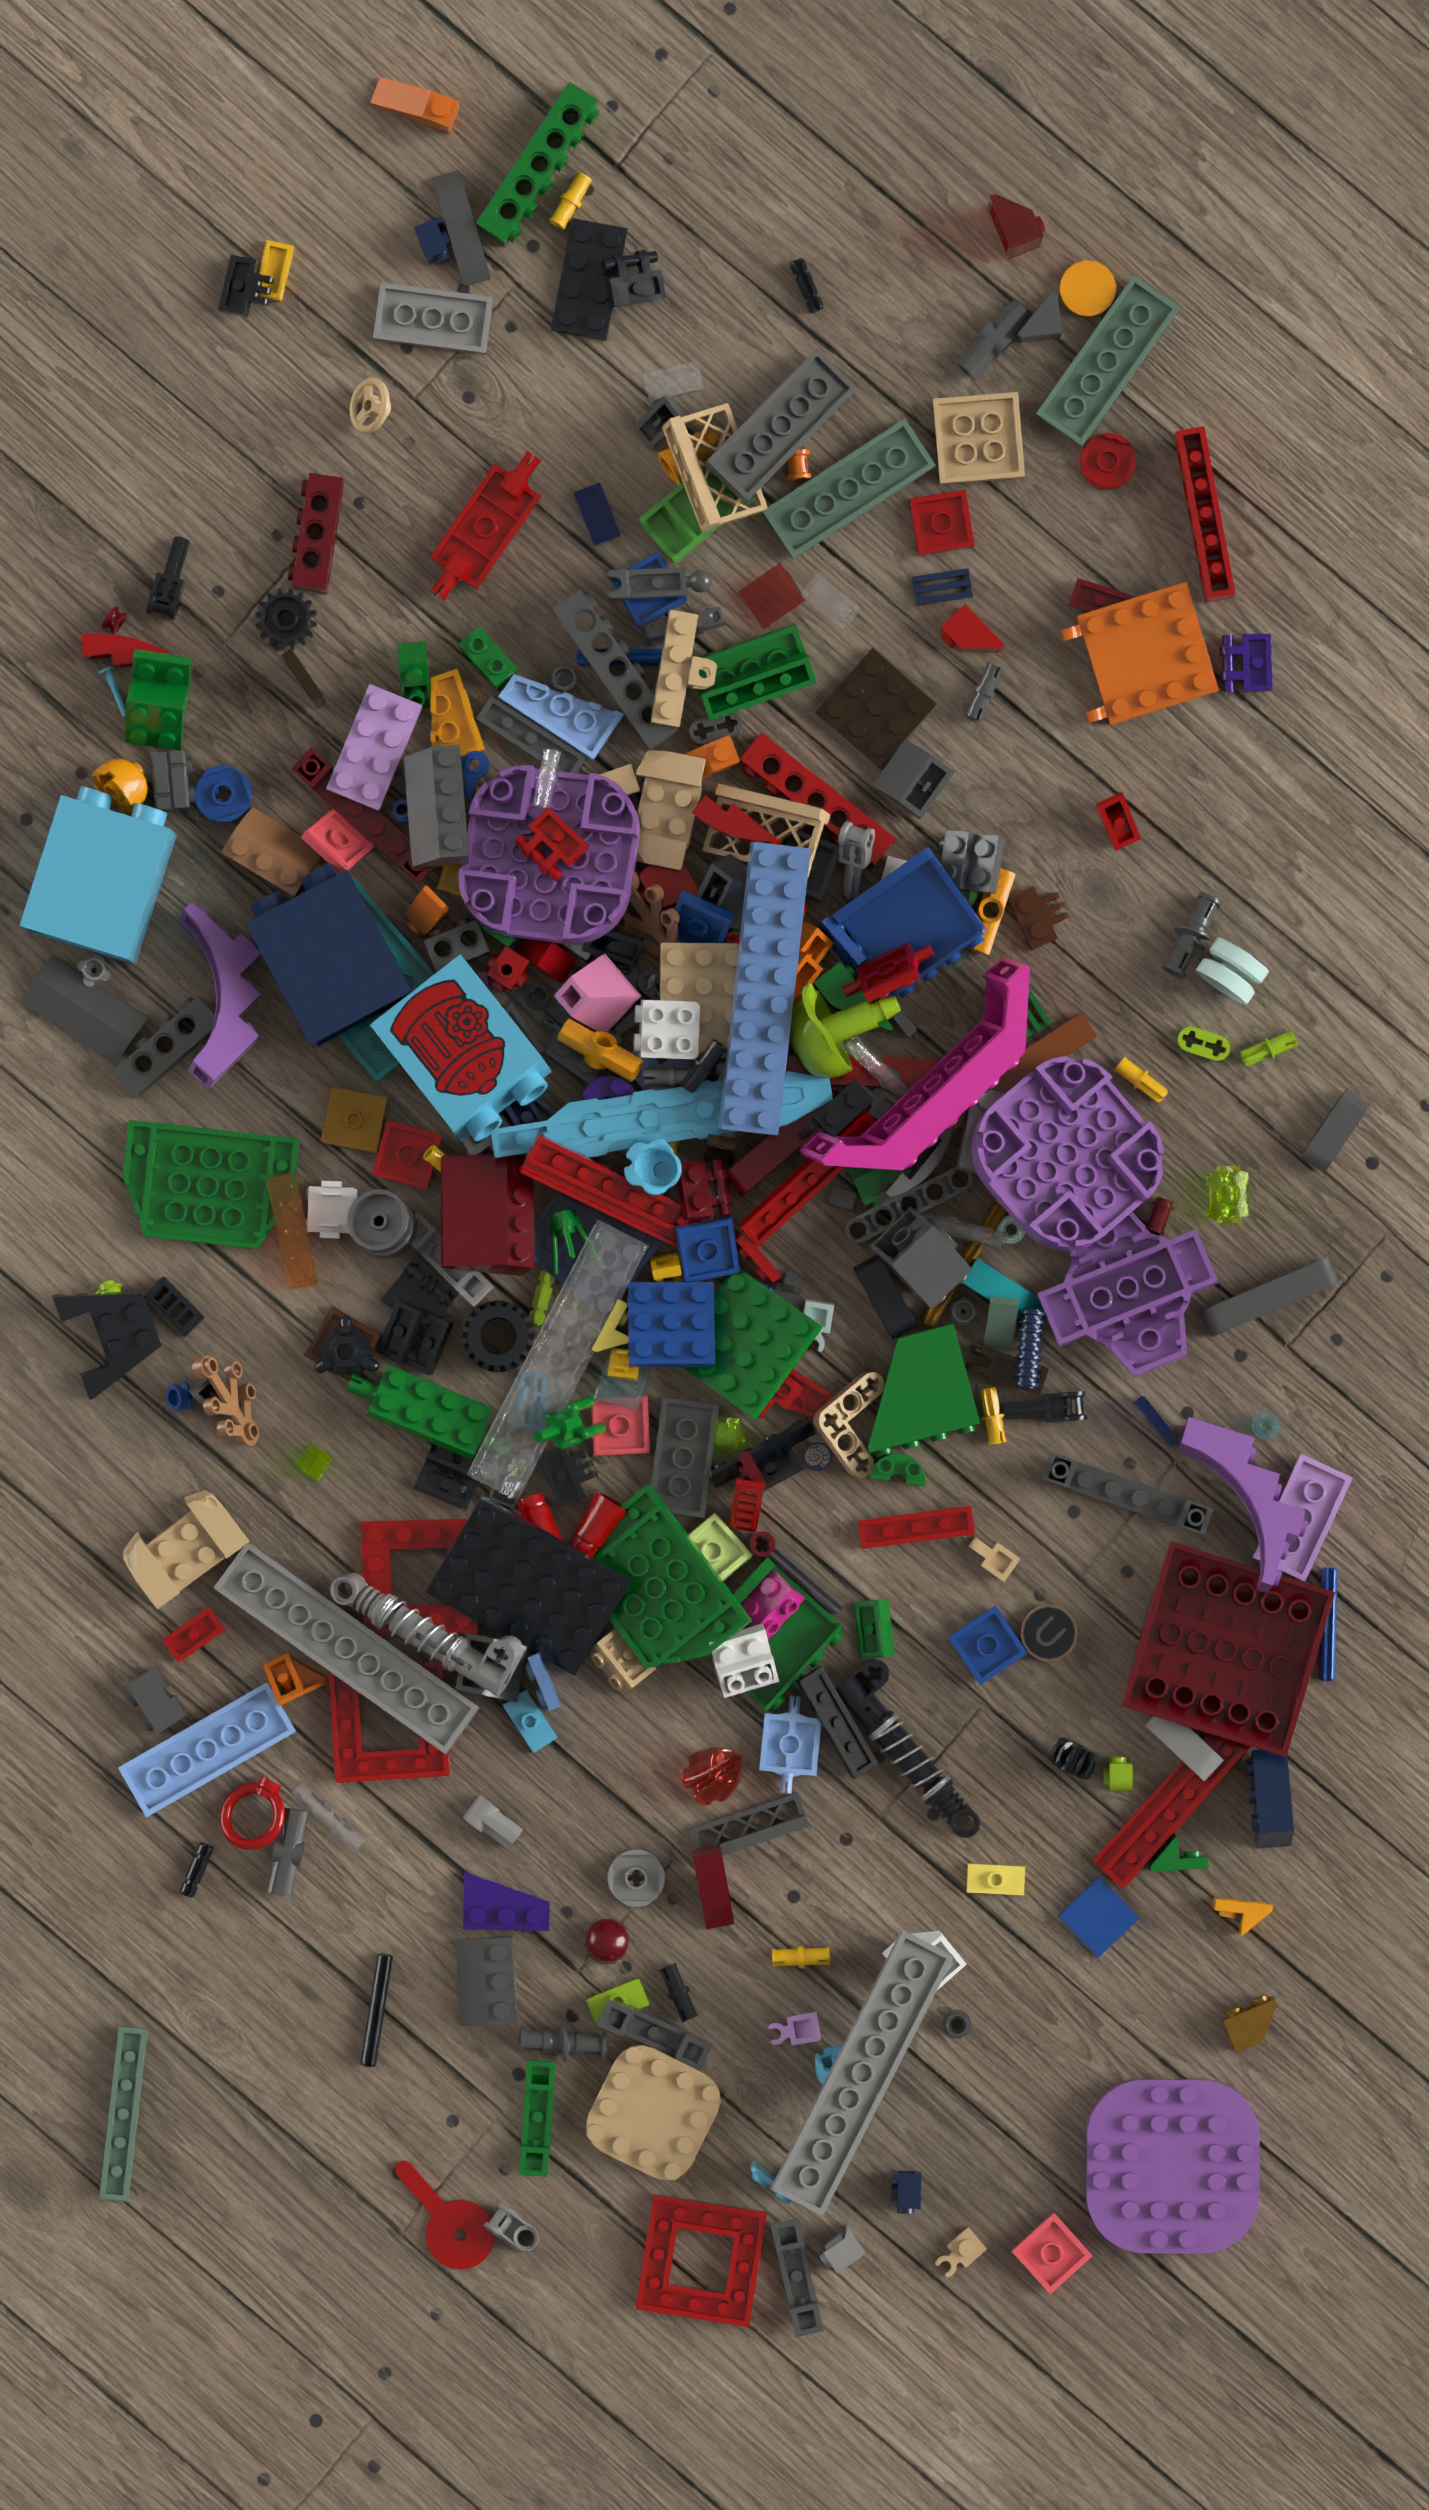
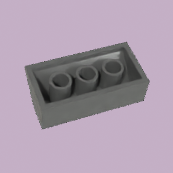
M460 745L434 746L404 756L412 868L469 864Z

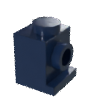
M441 217L414 227L415 234L428 264L434 262L435 265H438L451 258L447 247L451 246L450 239L446 230H439L443 228Z
M892 2171V2179H897V2184H892L891 2200L897 2201V2213L913 2214L914 2209H921V2171Z

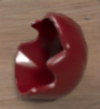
M601 1919L592 1924L588 1930L585 1942L586 1950L594 1961L600 1964H614L626 1954L629 1945V1935L623 1924L614 1919Z

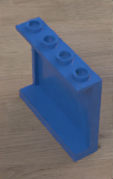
M929 847L922 850L833 914L838 924L842 922L854 940L861 945L869 961L907 942H910L914 952L929 944L934 952V956L919 962L918 965L919 976L924 982L938 973L937 966L943 962L949 966L960 958L959 951L968 945L971 950L984 941L982 935L988 931ZM913 983L907 987H900L892 991L890 997L899 994L903 998L916 988Z

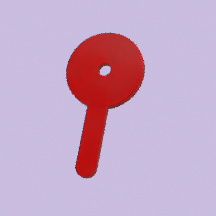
M400 2161L395 2168L397 2176L432 2215L426 2229V2241L433 2257L444 2266L458 2270L472 2268L484 2261L491 2252L495 2240V2235L483 2226L485 2222L491 2220L487 2211L480 2205L468 2200H453L445 2203L410 2162ZM459 2229L466 2232V2237L463 2240H458L455 2237V2232Z

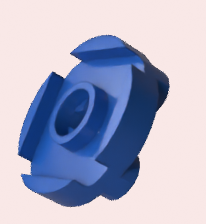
M226 765L212 767L204 772L196 785V804L202 814L211 821L231 823L240 819L250 809L252 788L246 776L237 769ZM220 787H224L226 791L231 790L232 795L228 796L227 802H223L222 799H216V794L220 793Z

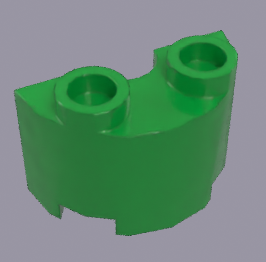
M889 1454L879 1459L872 1467L868 1477L870 1479L889 1481L892 1475L900 1474L904 1477L906 1484L926 1486L925 1473L921 1465L912 1457L904 1454Z

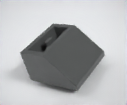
M905 739L872 786L917 819H920L927 812L955 771L933 755Z
M729 854L711 864L696 897L735 913L729 928L740 930L748 867L732 854Z
M466 1634V1640L469 1641L470 1646L484 1655L491 1643L498 1640ZM523 1645L524 1652L506 1688L499 1696L494 1695L458 1673L455 1690L518 1702L528 1653L527 1646ZM504 1654V1656L494 1661L500 1664V1661L508 1657V1655Z

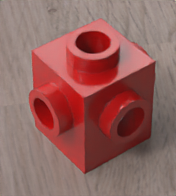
M505 946L500 955L494 954L486 966L489 970L487 976L492 979L489 984L503 993L506 989L511 992L515 987L520 989L528 977L525 971L530 965V961ZM509 967L512 969L510 975L502 974L504 968Z

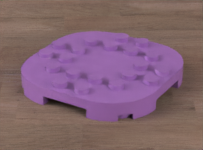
M533 765L514 766L498 772L499 775L479 788L472 800L468 813L470 815L467 832L469 864L462 865L458 875L461 896L467 908L482 926L504 936L563 944H581L602 937L613 929L623 917L631 896L640 840V824L637 812L630 798L617 783L595 773L583 775L535 769ZM547 807L554 811L590 847L570 868L562 860L557 864L556 867L563 873L557 881L539 871V866L531 858L527 859L521 853L522 849L515 843L520 835H524L529 841L535 836L528 826ZM544 843L538 848L547 858L553 853Z
M1062 1056L1040 1064L982 1114L975 1125L971 1139L972 1161L982 1183L1030 1238L1045 1247L1059 1251L1083 1249L1105 1236L1153 1194L1160 1183L1164 1171L1162 1169L1164 1149L1151 1121L1146 1124L1112 1084L1110 1079L1113 1077L1104 1068L1084 1058L1079 1060Z
M1134 2078L1114 2085L1095 2103L1086 2126L1085 2194L1089 2214L1097 2229L1108 2241L1124 2250L1135 2253L1206 2254L1224 2250L1235 2244L1246 2234L1256 2217L1259 2206L1260 2136L1253 2110L1237 2091L1222 2082L1205 2078Z

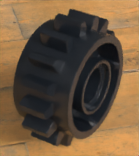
M279 588L275 596L268 593L267 597L269 600L266 603L259 602L262 612H255V616L261 619V622L255 624L256 628L264 629L260 637L262 639L269 637L268 645L272 647L277 643L279 644L280 651H283L285 646H290L292 651H294L295 644L297 643L305 646V637L312 638L314 636L310 631L311 627H317V622L311 619L317 615L316 610H309L313 604L312 601L307 600L304 602V593L300 592L296 596L292 588H289L288 593H283L281 588ZM283 613H291L294 616V621L289 626H282L279 624V617Z

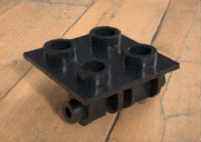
M416 1255L381 1301L393 1309L396 1301L400 1299L442 1316L459 1292L443 1276Z

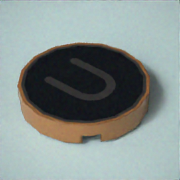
M1047 1604L1037 1606L1026 1615L1022 1621L1020 1634L1022 1644L1029 1654L1038 1660L1050 1662L1060 1660L1071 1652L1076 1644L1078 1631L1076 1622L1068 1611L1060 1606Z

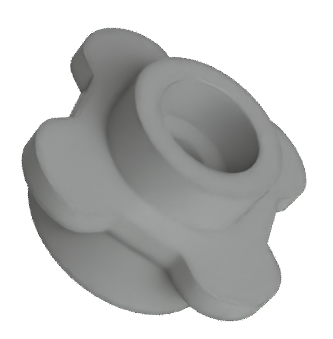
M95 955L93 958H89L86 961L81 960L78 963L77 968L84 976L83 983L85 986L92 987L96 982L109 980L110 972L105 968L103 956ZM95 968L97 972L92 973L91 970Z

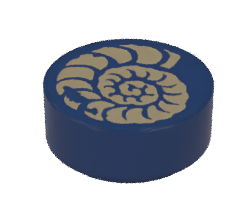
M815 1442L807 1446L803 1459L808 1468L820 1471L830 1465L832 1453L830 1448L824 1443Z

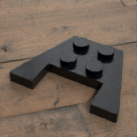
M142 1291L106 1292L105 1294L90 1295L88 1293L64 1296L63 1294H56L52 1296L61 1322L90 1312L108 1364L80 1374L89 1400L94 1399L162 1346Z

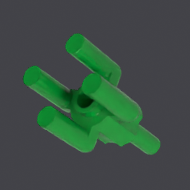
M587 1396L570 1402L565 1407L548 1412L545 1415V1428L535 1431L533 1439L536 1442L552 1440L556 1443L558 1449L563 1450L604 1433L606 1425L603 1422L588 1427L582 1425V1421L578 1416L579 1412L593 1407L595 1404L594 1398Z

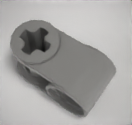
M500 2202L498 2204V2211L483 2226L519 2252L526 2253L533 2250L539 2242L537 2230L524 2221L515 2211ZM504 2216H506V2219L503 2221L501 2226L498 2227V2224L501 2222ZM521 2231H527L532 2235L533 2240L530 2246L523 2247L518 2243L517 2238Z

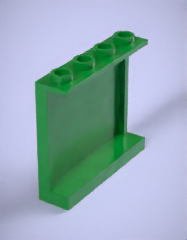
M768 1557L733 1594L738 1602L741 1604L772 1569L778 1572L805 1599L799 1605L797 1611L791 1614L780 1626L778 1632L768 1639L779 1682L746 1691L766 1712L770 1707L775 1711L786 1699L782 1694L789 1687L794 1690L798 1686L796 1680L804 1676L801 1673L809 1665L814 1668L824 1657L821 1651L828 1644L833 1647L844 1635L840 1632L843 1626ZM712 1655L706 1656L712 1661Z

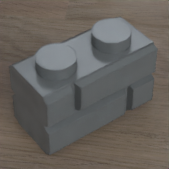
M183 750L151 753L155 809L163 812L191 810V803L196 802L195 786H189L188 776L189 774H194L192 757H187V753Z

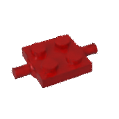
M907 942L858 966L859 976L857 980L842 986V989L847 998L862 990L868 1003L875 999H883L890 992L900 987H907L920 978L918 972L919 962L934 956V952L929 944L914 952L910 942Z

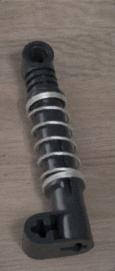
M871 1659L865 1662L835 1688L843 1703L865 1727V1734L868 1738L876 1740L881 1746L880 1752H886L891 1758L890 1764H896L901 1769L900 1776L906 1775L911 1781L910 1787H916L917 1789L920 1786L924 1787L920 1799L926 1805H932L933 1808L937 1806L938 1809L936 1811L943 1813L941 1815L942 1818L947 1817L945 1822L958 1836L963 1838L974 1836L980 1827L978 1815L968 1803H962L964 1799L958 1798L960 1795L958 1792L953 1793L955 1788L953 1787V1780L950 1779L951 1777L949 1775L940 1776L944 1769L938 1770L932 1763L933 1757L928 1758L922 1751L923 1745L918 1746L912 1739L913 1734H908L902 1728L903 1722L898 1723L896 1721L898 1716L894 1714L893 1710H887L874 1695L888 1681L889 1669L887 1665L878 1659ZM873 1666L876 1669L880 1666L882 1668L880 1672L882 1678L879 1681L875 1678L870 1681L876 1687L870 1691L857 1674L862 1671L867 1677L870 1674L869 1667ZM963 1815L971 1816L974 1822L973 1827L968 1831L960 1830L957 1825L958 1819Z

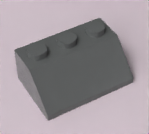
M513 1935L455 1939L461 2026L517 2024L518 2010Z

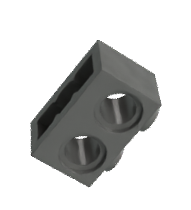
M466 918L454 923V929L445 932L441 928L427 934L429 939L424 940L436 973L460 954L467 963L490 954L477 920L471 922L470 918ZM466 932L475 933L477 935L475 945L471 947L464 946L461 943L463 934ZM441 942L449 944L451 947L449 955L438 957L435 954L437 944Z

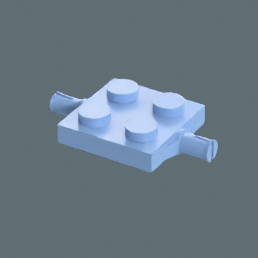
M789 1695L788 1712L782 1714L765 1713L759 1770L771 1771L782 1775L780 1793H785L787 1782L786 1793L792 1794L793 1777L799 1775L816 1776L821 1724L817 1718L806 1717L799 1713L801 1696H796L795 1707H793L794 1696Z

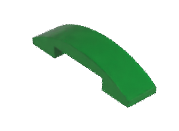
M527 2060L519 2175L548 2176L556 2062Z

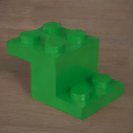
M135 649L132 680L126 699L125 743L181 751L184 719L190 699L191 658Z

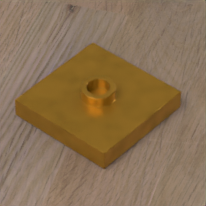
M331 1087L321 1143L378 1153L388 1097Z

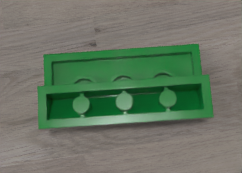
M795 623L700 656L701 658L710 659L717 664L714 685L704 690H698L709 721L817 683ZM699 670L700 677L705 678V672L703 670Z

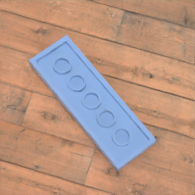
M269 1682L123 1764L118 1769L144 1815L148 1817L295 1733L296 1730L282 1705H278Z

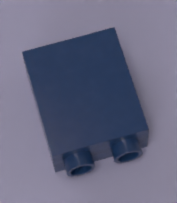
M332 864L322 866L304 876L301 881L306 892L286 902L282 892L276 891L252 904L250 907L256 918L245 923L313 1049L387 1011L412 992L348 870L337 875Z

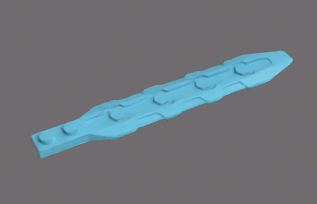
M785 1071L779 1127L787 1126L830 1102L833 1099L830 1079ZM706 1080L693 1093L683 1087L659 1091L650 1089L633 1092V1095L598 1100L595 1098L570 1102L547 1121L497 1128L491 1134L495 1159L527 1154L537 1134H541L590 1158L606 1155L607 1152L629 1149L638 1142L649 1144L657 1138L663 1139L666 1142L692 1138L701 1140L707 1139L708 1134L720 1135L735 1132V1130L718 1128L723 1080L715 1082Z

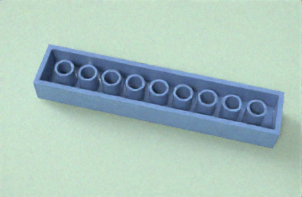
M750 842L718 1128L771 1135H778L810 848Z

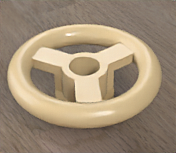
M367 378L354 390L350 401L349 413L351 422L358 432L363 434L373 433L382 426L385 419L389 416L391 403L389 392L384 382L378 378ZM372 386L379 390L381 397L373 395ZM364 392L362 409L358 413L359 400ZM367 417L375 419L370 425H363Z

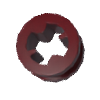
M116 606L109 612L101 626L103 629L109 628L111 634H116L127 618V614L125 612L119 613V608Z
M760 1531L751 1537L750 1549L755 1555L766 1557L774 1551L775 1539L770 1533ZM762 1536V1539H764V1536H767L770 1539L768 1543L770 1549L763 1552V1549H761V1552H758L755 1549L757 1545L755 1539Z

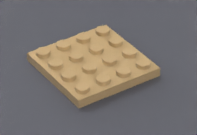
M660 943V1000L697 1002L700 1005L699 1051L697 1058H700L713 1039L727 1048L739 943ZM726 1053L721 1058H726Z

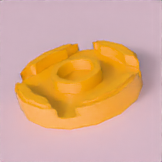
M1084 260L1073 264L1066 270L1061 279L1059 293L1062 303L1069 312L1084 318H1092L1103 314L1110 308L1116 294V283L1113 274L1106 266L1097 261Z

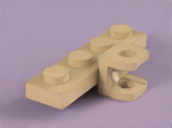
M669 610L650 723L679 728L686 687L704 690L714 685L717 664L710 659L692 656L698 621L697 614ZM699 670H703L705 672V678L700 677Z

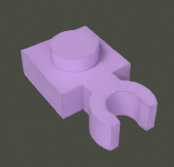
M816 2012L786 2017L788 2023L786 2026L780 2022H775L768 2026V2029L777 2028L781 2032L779 2039L771 2040L773 2045H779L785 2042L787 2038L791 2039L792 2046L821 2040Z

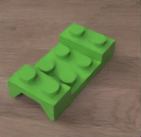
M709 473L706 479L708 486L719 491L722 481L717 476ZM683 482L638 519L639 524L675 566L721 526L719 525L712 530L701 532ZM725 485L722 494L736 500L737 496ZM753 495L745 504L742 501L740 503L747 506L755 499V496ZM720 499L716 506L720 518L730 515L733 508L732 505Z

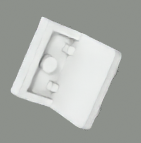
M640 1000V1005H635V1022L640 1023L639 1034H634L633 1048L634 1051H638V1057L695 1059L698 1057L699 1003Z

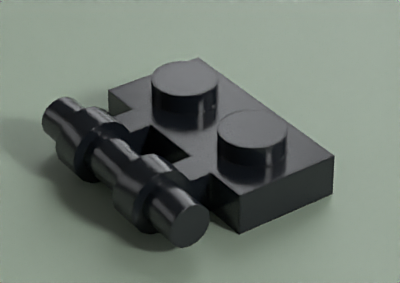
M646 250L636 251L633 255L623 256L622 254L612 255L610 259L602 260L603 270H613L616 278L606 280L611 308L667 298L662 270L651 271L650 263L658 261L656 251L646 252ZM637 266L639 274L628 275L626 267Z

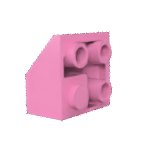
M603 954L572 975L554 997L571 1017L596 1031L608 1033L641 995L608 956Z

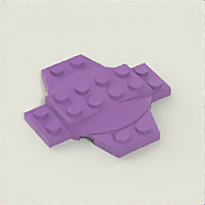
M1131 1212L1094 1244L1083 1249L1071 1251V1267L1068 1273H1066L1064 1283L1039 1292L1037 1296L1059 1347L1084 1337L1105 1345L1135 1378L1187 1357L1184 1312L1193 1293L1218 1284V1279L1196 1229L1169 1240L1164 1236L1151 1234L1139 1218Z

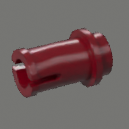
M1157 1196L1156 1202H1152L1154 1208L1146 1229L1164 1234L1170 1211H1174L1172 1207L1173 1201Z

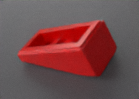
M736 1479L729 1520L730 1528L750 1532L757 1530L764 1483Z

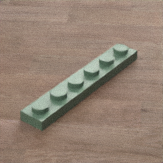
M121 2025L118 2027L99 2199L129 2201L148 2028Z

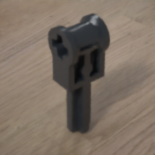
M179 536L174 537L164 574L156 573L147 604V614L154 612L169 616L170 620H175L185 586V580L180 579L190 545L188 539Z
M1086 1392L1044 1394V1400L1004 1403V1419L1046 1417V1423L1088 1420L1087 1415L1084 1414L1083 1397L1086 1395ZM1073 1399L1075 1400V1413H1073L1072 1409Z

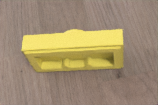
M968 1863L967 1893L1024 1895L1025 1866Z

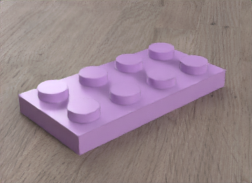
M369 684L326 790L380 811L423 706Z
M1303 1454L1299 1455L1278 1502L1306 1510L1303 1520L1308 1521L1304 1536H1299L1294 1545H1289L1285 1560L1280 1559L1278 1569L1302 1581H1306L1353 1477ZM1258 1543L1252 1557L1260 1561V1546Z

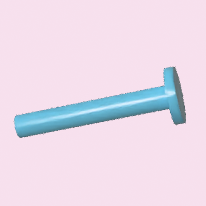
M113 665L100 670L99 674L105 673L121 714L125 717L126 705L111 672L115 668Z

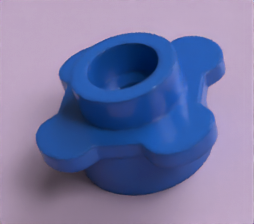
M182 1382L180 1385L176 1383L171 1384L166 1392V1401L169 1407L176 1412L181 1411L182 1408L190 1410L192 1407V1394L189 1392L190 1386L187 1382Z

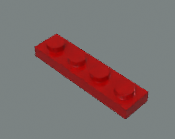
M971 1506L858 1521L861 1549L975 1534Z

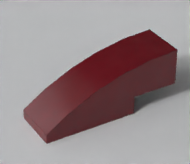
M720 1845L691 1850L706 1930L733 1925L734 1918Z

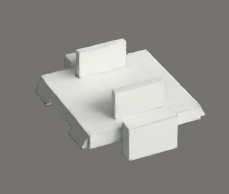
M322 1181L321 1187L309 1186V1188H306L308 1219H305V1231L320 1232V1238L340 1239V1233H349L347 1226L348 1211L357 1199V1189L342 1187V1181Z

